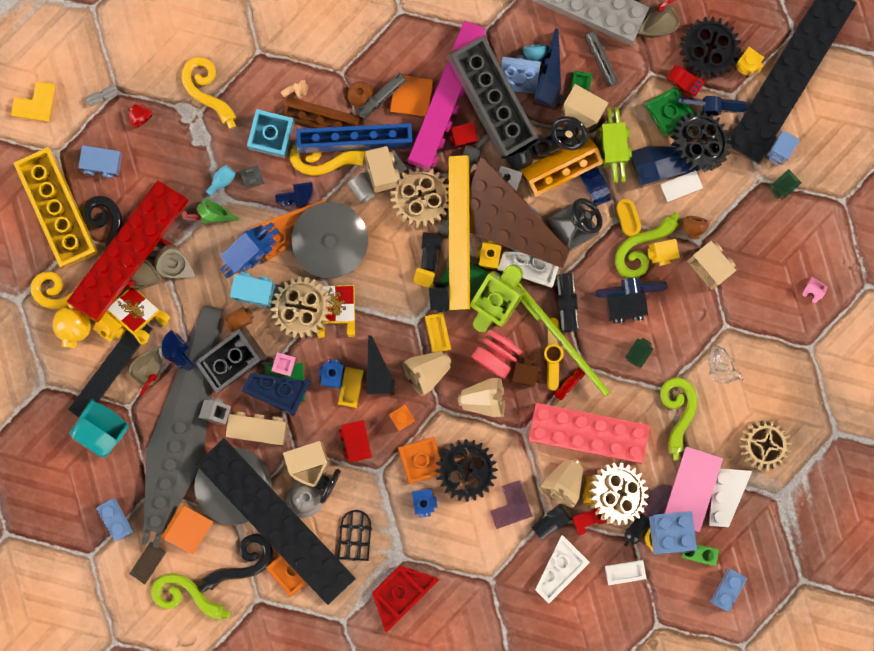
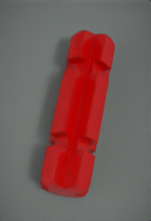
M577 368L573 372V376L571 375L554 395L559 400H563L566 393H569L579 382L578 380L585 376V372L581 368Z

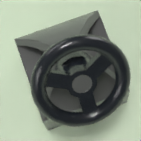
M579 198L572 205L548 218L546 223L572 251L598 236L603 220L599 209L593 202L585 198ZM583 204L591 208V211L586 210ZM593 216H596L597 219L596 226L592 221Z

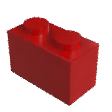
M361 420L341 425L342 429L339 430L340 440L345 441L346 448H343L345 460L348 459L349 463L372 458L365 421Z

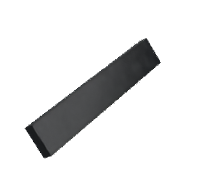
M146 324L141 330L150 334L153 328ZM126 331L68 409L77 417H80L82 411L92 398L95 399V402L101 400L142 345L130 331Z

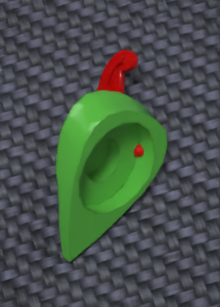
M203 199L198 204V213L187 214L185 210L181 212L184 219L189 221L201 220L203 224L238 221L239 219L230 211L209 199Z

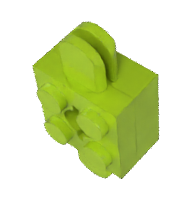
M614 107L615 123L612 121L611 108H606L607 124H602L599 130L601 153L604 162L603 168L612 167L613 183H618L617 167H619L621 183H625L624 166L632 158L631 146H627L628 139H630L629 127L625 126V122L620 123L618 107Z
M509 265L505 268L502 275L496 271L487 275L470 303V307L478 311L473 321V326L477 331L486 332L494 323L501 327L508 322L526 293L525 290L517 286L523 277V270L519 265Z

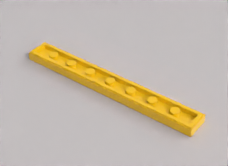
M467 155L449 156L450 310H470L469 156Z

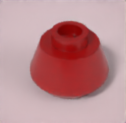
M136 103L128 110L130 112L128 118L131 126L134 128L141 127L153 116L152 110L143 104L138 105Z

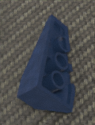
M555 28L533 102L535 105L555 110L556 105H561L563 95L560 94L559 29Z
M646 146L632 151V158H630L640 188L696 171V167L690 170L688 163L684 166L682 165L684 159L678 160L677 158L680 154L673 153L677 147Z

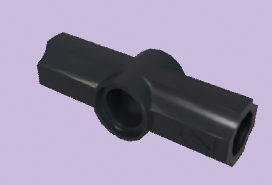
M573 273L557 274L558 312H560L562 332L578 331V302L574 289Z

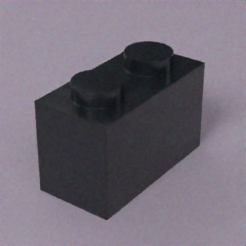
M645 292L606 298L608 320L613 321L614 324L625 323V319L632 318L633 322L642 321L644 317L648 316Z

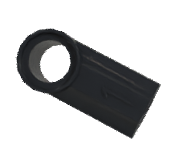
M552 135L540 139L534 145L535 156L538 158H545L549 154L562 149L555 143ZM558 136L564 143L572 144L570 139H567L565 136ZM538 145H546L547 152H540Z
M423 232L421 269L437 271L439 251L441 250V233Z
M559 504L531 528L540 540H543L557 528L560 529L572 518L563 506Z

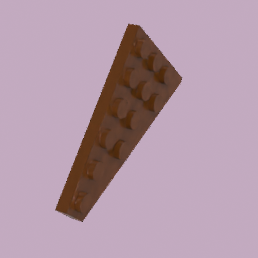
M480 157L469 189V233L564 268L571 249L530 208V205L517 194L516 190L504 180L487 159Z

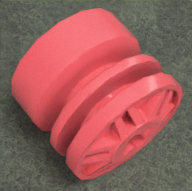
M489 330L487 335L493 339L492 342L483 338L482 341L488 348L477 347L471 358L495 375L505 379L511 370L510 366L505 363L506 360L516 362L517 359L511 353L520 356L522 351L506 336Z

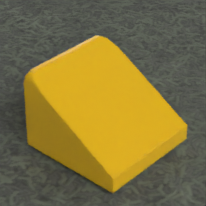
M417 268L413 283L429 288L434 281L435 273Z

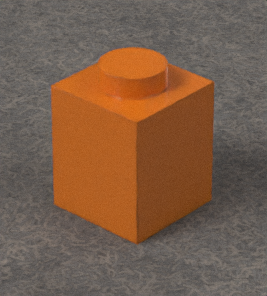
M406 405L389 414L399 432L416 422Z

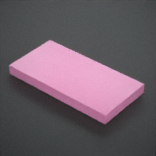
M685 447L664 514L692 511L694 529L700 532L723 458Z

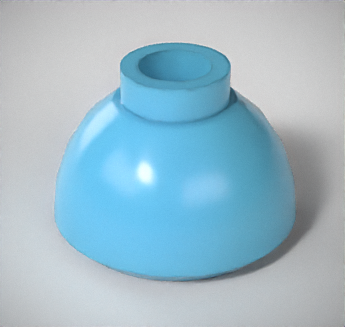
M546 44L526 45L522 49L526 59L541 62L540 65H542V61L548 55L549 46Z

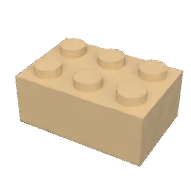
M712 241L707 243L687 261L711 290L736 271L734 268L736 265L732 259L726 258L721 253L723 251L721 246L717 242L713 243Z

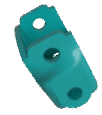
M92 398L68 434L99 457L106 458L123 437L130 423H125L114 411L95 402V399Z

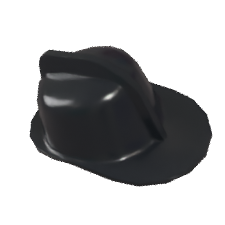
M537 135L538 138L511 154L500 156L501 159H507L512 169L516 171L528 167L534 161V145L541 139V135Z

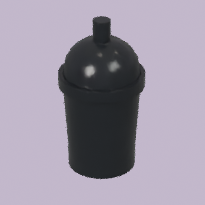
M641 513L639 515L640 518L636 519L629 528H626L624 534L626 542L624 546L627 547L629 543L635 545L642 541L643 536L650 527L649 518Z

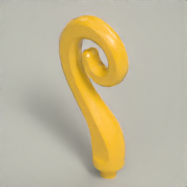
M205 57L189 59L182 68L181 73L182 84L185 90L195 100L214 109L219 115L222 124H227L229 129L235 128L234 120H236V115L231 107L223 100L197 89L191 79L193 69L197 66H204L208 70V75L202 77L200 74H195L194 79L196 83L202 86L210 84L216 77L214 64Z
M296 143L292 146L289 154L293 167L302 174L310 176L323 175L346 164L363 166L366 163L364 158L365 151L361 150L343 152L318 166L307 165L301 161L300 153H297ZM322 152L307 155L306 161L310 163L317 162Z
M45 271L33 279L30 290L34 300L39 305L49 309H61L68 306L66 301L72 293L60 299L47 298L41 293V284L45 280L54 281V287L48 288L46 291L48 295L55 296L61 292L63 283L58 274Z

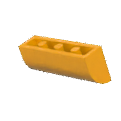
M588 136L587 142L582 148L578 150L561 149L521 169V172L528 187L536 197L604 162L598 147Z

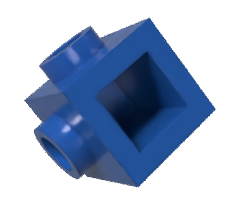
M329 359V363L324 362V366H320L319 377H322V386L341 389L344 365L340 364L341 361Z
M432 490L412 491L415 514H419V518L430 517L431 512H434V508H438L436 496L432 497Z

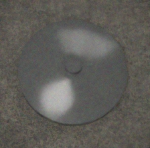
M321 202L306 209L297 219L292 231V249L297 261L309 273L322 278H338L352 272L362 262L368 247V233L363 220L352 208L338 202Z
M234 448L272 488L270 472L261 458L249 450ZM198 469L194 488L196 499L201 509L210 518L223 524L238 525L249 522L209 478Z

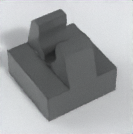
M258 165L240 171L246 190L264 184Z

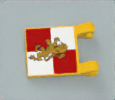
M354 285L323 286V289L328 290L325 296L332 298L327 303L333 305V307L328 308L332 315L326 316L329 322H323V325L347 324L348 337H355ZM319 327L317 337L324 338L325 329Z
M132 287L113 302L107 310L142 345L146 344L149 338V334L141 330L155 317L160 325L166 326L170 319L167 313L160 311Z

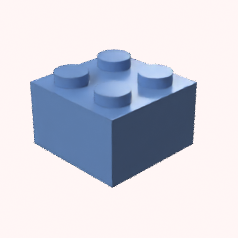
M692 511L656 514L649 517L654 556L687 553L697 550Z

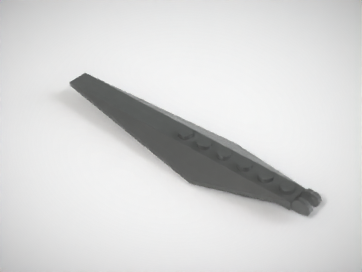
M207 306L202 307L147 447L145 531L142 545L148 543L150 531H154L157 533L153 541V547H159L162 534L196 477L199 468L195 464L204 456L208 421L199 418L204 399L211 400L212 386L195 361L218 345L222 310Z

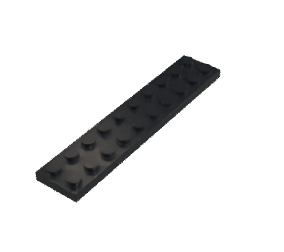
M853 0L813 1L732 133L731 140L727 142L732 145L730 148L753 162L760 163L856 6V2Z
M225 438L195 464L327 605L356 579Z

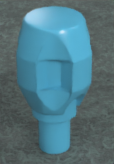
M228 165L221 167L215 173L212 185L206 192L212 196L220 188L222 189L229 185L235 177V171Z

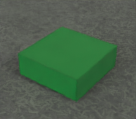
M573 71L570 90L576 84L589 91L592 74Z

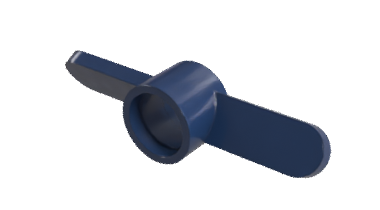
M705 96L703 99L677 97V102L702 105V113L706 112L707 116L712 113L713 116L721 115V110L744 112L748 108L745 101L722 99L718 96Z
M640 278L621 280L622 287L596 290V296L609 297L643 292H658L666 290L668 286L665 281L641 284Z

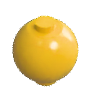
M68 304V306L61 308L55 314L52 322L53 331L62 340V346L75 348L77 347V342L84 340L91 330V319Z

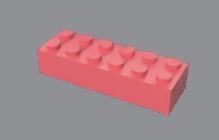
M535 403L528 441L642 464L650 425Z

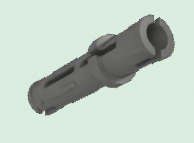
M596 31L584 35L591 48L590 53L594 55L608 87L619 83L604 51L605 47L601 45Z
M398 72L374 96H370L369 100L357 112L366 120L372 112L380 109L384 101L395 93L407 80Z

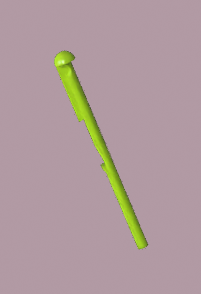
M519 282L517 286L526 291V289ZM526 291L521 302L537 321L541 319L551 333L562 342L563 346L561 347L570 354L604 397L609 395L611 392Z

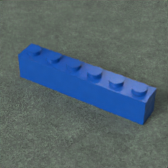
M411 123L296 129L297 153L372 150L388 146V149L411 148L412 145Z

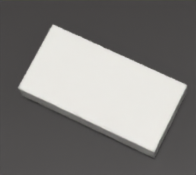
M696 171L660 184L667 203L703 189Z
M643 560L605 566L608 585L646 579Z

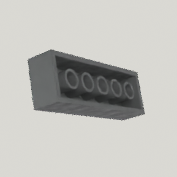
M478 36L446 55L499 156H507L538 138L485 36Z

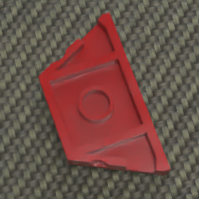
M399 565L372 592L384 631L387 633L439 579Z

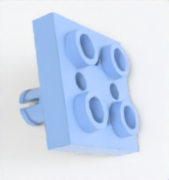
M518 55L516 58L502 57L501 69L513 91L536 94L541 62L527 60L524 55Z

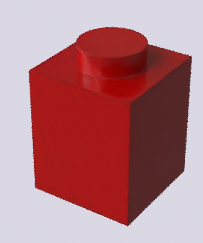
M473 122L452 127L451 133L448 134L451 145L455 144L456 149L478 143Z

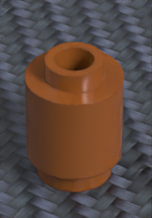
M242 306L228 314L224 321L229 330L233 332L253 323L252 318H254V315L249 308L246 309Z

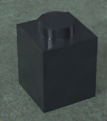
M433 282L429 287L431 310H437V312H447L450 310L449 282Z

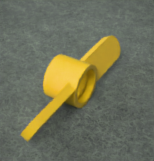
M551 318L550 320L560 330V321L557 318ZM548 329V344L544 350V359L547 361V387L549 390L554 391L559 387V362L563 358V349L560 347V340ZM551 347H556L560 351V358L556 361H551L547 357V350Z

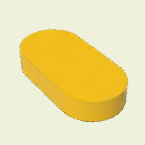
M629 199L620 200L616 205V214L622 232L626 236L631 237L640 232L641 223L634 203Z

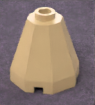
M439 351L411 357L402 363V367L407 379L411 378L413 382L411 384L412 387L422 397L429 393L451 368V359L446 353L443 354Z
M490 378L462 390L461 394L458 395L459 406H462L463 410L491 417H504L505 400L502 401L504 388L501 378Z
M574 458L565 459L543 481L539 491L548 499L552 500V498L557 499L556 503L573 508L580 495L583 474L581 462Z

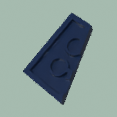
M250 373L242 392L294 416L311 381Z

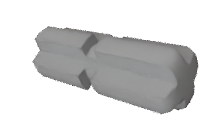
M112 85L103 89L102 92L98 91L88 95L86 100L89 106H93L103 102V99L108 100L117 96L119 92L117 87Z

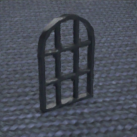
M351 510L342 518L338 559L369 561L372 527L371 520L365 512ZM353 512L361 513L359 526L352 525ZM350 514V522L348 525H343L345 517ZM364 515L369 520V526H363ZM342 528H349L347 541H341ZM353 528L359 529V541L357 540V542H351ZM364 529L369 530L368 543H362V531ZM341 544H348L347 557H340ZM352 545H358L357 558H350V548ZM362 546H368L367 559L360 558Z

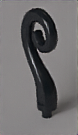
M95 196L84 205L83 219L92 228L104 227L108 222L107 212L101 211L100 219L94 220L91 217V211L96 206H104L109 210L112 217V227L104 247L105 251L122 228V215L119 207L113 200L104 196Z
M260 534L246 536L239 545L241 558L247 562L255 561L259 556L258 553H248L247 546L251 543H257L263 549L261 559L253 566L246 568L216 569L202 578L204 583L198 588L204 593L208 588L213 590L225 580L249 578L261 573L271 562L273 556L272 545Z

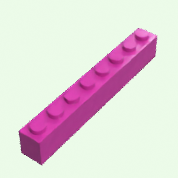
M464 20L452 51L478 36H485L487 38V35H484L486 28ZM449 61L446 64L408 159L409 164L430 171L431 166H436L439 158L436 156L438 149L442 150L446 140L443 136L445 131L449 133L453 123L450 121L452 114L456 115L460 105L457 104L459 97L463 98L465 90Z

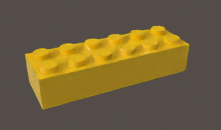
M47 147L14 162V166L60 268L66 269L99 254L53 150Z

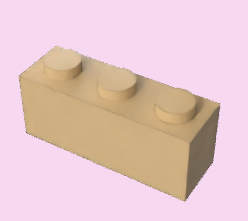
M234 411V415L229 414L226 437L284 446L288 424L283 422L284 418L272 417V420L264 419L265 415L253 414V417H246L245 412Z

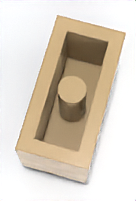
M388 146L365 151L364 158L374 193L397 188V182L400 180L398 170H394L392 164L395 163L393 152H389Z

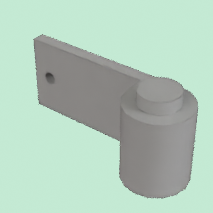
M392 151L395 163L392 164L394 170L397 169L400 175L407 170V167L396 152ZM368 170L358 174L347 183L360 202L368 203L375 197Z

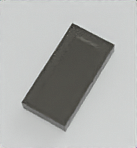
M150 541L129 574L143 584H146L167 551L160 547L154 548L153 542Z

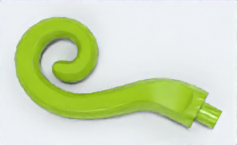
M674 212L671 217L666 216L657 228L638 233L622 242L615 254V266L619 274L628 279L643 276L649 267L647 255L639 250L631 252L628 256L630 261L635 259L641 261V266L636 270H632L624 262L627 252L638 244L657 241L669 236L678 227L677 220L680 215Z
M673 377L662 385L660 398L666 407L678 409L684 404V395L678 394L676 400L672 401L668 397L669 391L674 387H680L687 395V408L672 429L668 440V452L673 454V461L681 460L680 453L684 452L683 435L696 413L698 398L695 388L688 380L681 377Z
M177 573L164 574L155 580L152 585L151 595L153 601L163 609H174L182 600V593L175 586L169 588V592L174 597L171 601H166L161 596L162 588L166 584L174 583L183 586L199 609L210 618L222 621L223 617L228 619L231 617V611L225 610L224 605L209 601L198 586L184 575Z

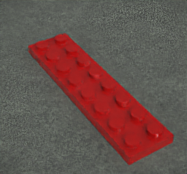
M157 180L66 302L99 323L189 202L188 198Z

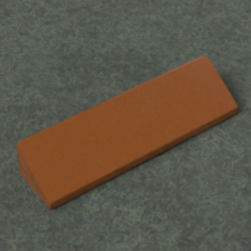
M288 97L285 101L283 116L294 118L296 123L314 128L359 126L361 119L357 115Z

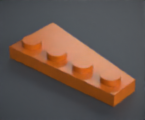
M325 199L254 226V228L260 225L265 227L272 222L275 226L268 233L276 228L279 230V233L273 237L276 241L271 247L273 250L265 256L267 262L292 245V231L299 216L309 207L326 202Z

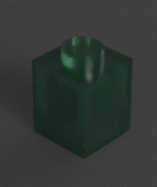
M788 169L769 186L772 189L770 192L776 199L780 198L783 200L802 182Z
M637 338L624 359L637 368H642L654 349L650 347L652 343L644 338L641 340Z

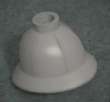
M298 482L288 491L285 502L299 518H307L316 514L323 506L320 503V498L324 491L323 489L316 488V486L312 487Z

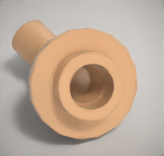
M301 80L297 84L294 83L283 89L281 94L285 98L295 92L298 98H302L303 95L307 94L308 85L305 80Z

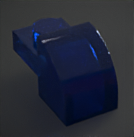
M598 167L579 175L591 202L596 206L612 200L607 183Z
M313 183L293 184L294 192L276 194L277 205L281 204V207L292 206V203L295 202L297 209L307 206L313 198Z
M170 330L162 341L161 349L164 358L172 363L174 362L180 369L184 368L190 371L195 367L184 353L189 348L187 343L178 333Z

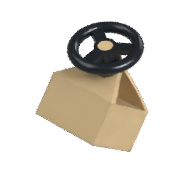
M575 84L563 105V117L558 118L552 124L551 135L555 143L566 150L582 148L588 139L587 131L596 128L609 102ZM565 122L566 125L563 130L557 129L559 124ZM582 132V139L579 142L576 137L578 133ZM558 136H565L567 139H570L573 145L564 143Z
M322 441L284 452L283 455L290 476L303 484L312 487L316 486L320 490L323 489L324 492L320 498V503L324 504L330 496L341 470L336 469L331 478L324 475L329 462Z

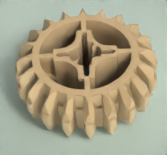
M762 419V425H760L758 420L754 421L755 428L749 424L750 432L743 430L747 437H740V440L745 441V444L739 445V448L746 449V451L741 452V455H748L745 462L752 460L751 467H755L758 464L757 470H762L763 465L765 471H769L770 465L775 470L777 469L776 462L780 466L783 465L781 458L788 460V456L784 455V453H791V450L786 449V446L792 445V442H786L785 440L790 438V434L784 436L783 433L787 429L782 428L779 430L780 423L773 426L774 420H770L768 425L766 419ZM766 429V433L761 440L752 439L757 431ZM772 431L778 436L780 446L772 441ZM767 439L770 446L773 447L764 450L761 444L758 443L765 442ZM751 444L759 449V459L753 454ZM771 450L779 451L774 459L765 461Z

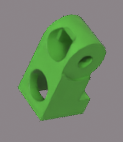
M697 544L696 551L682 553L681 558L716 567L719 549Z

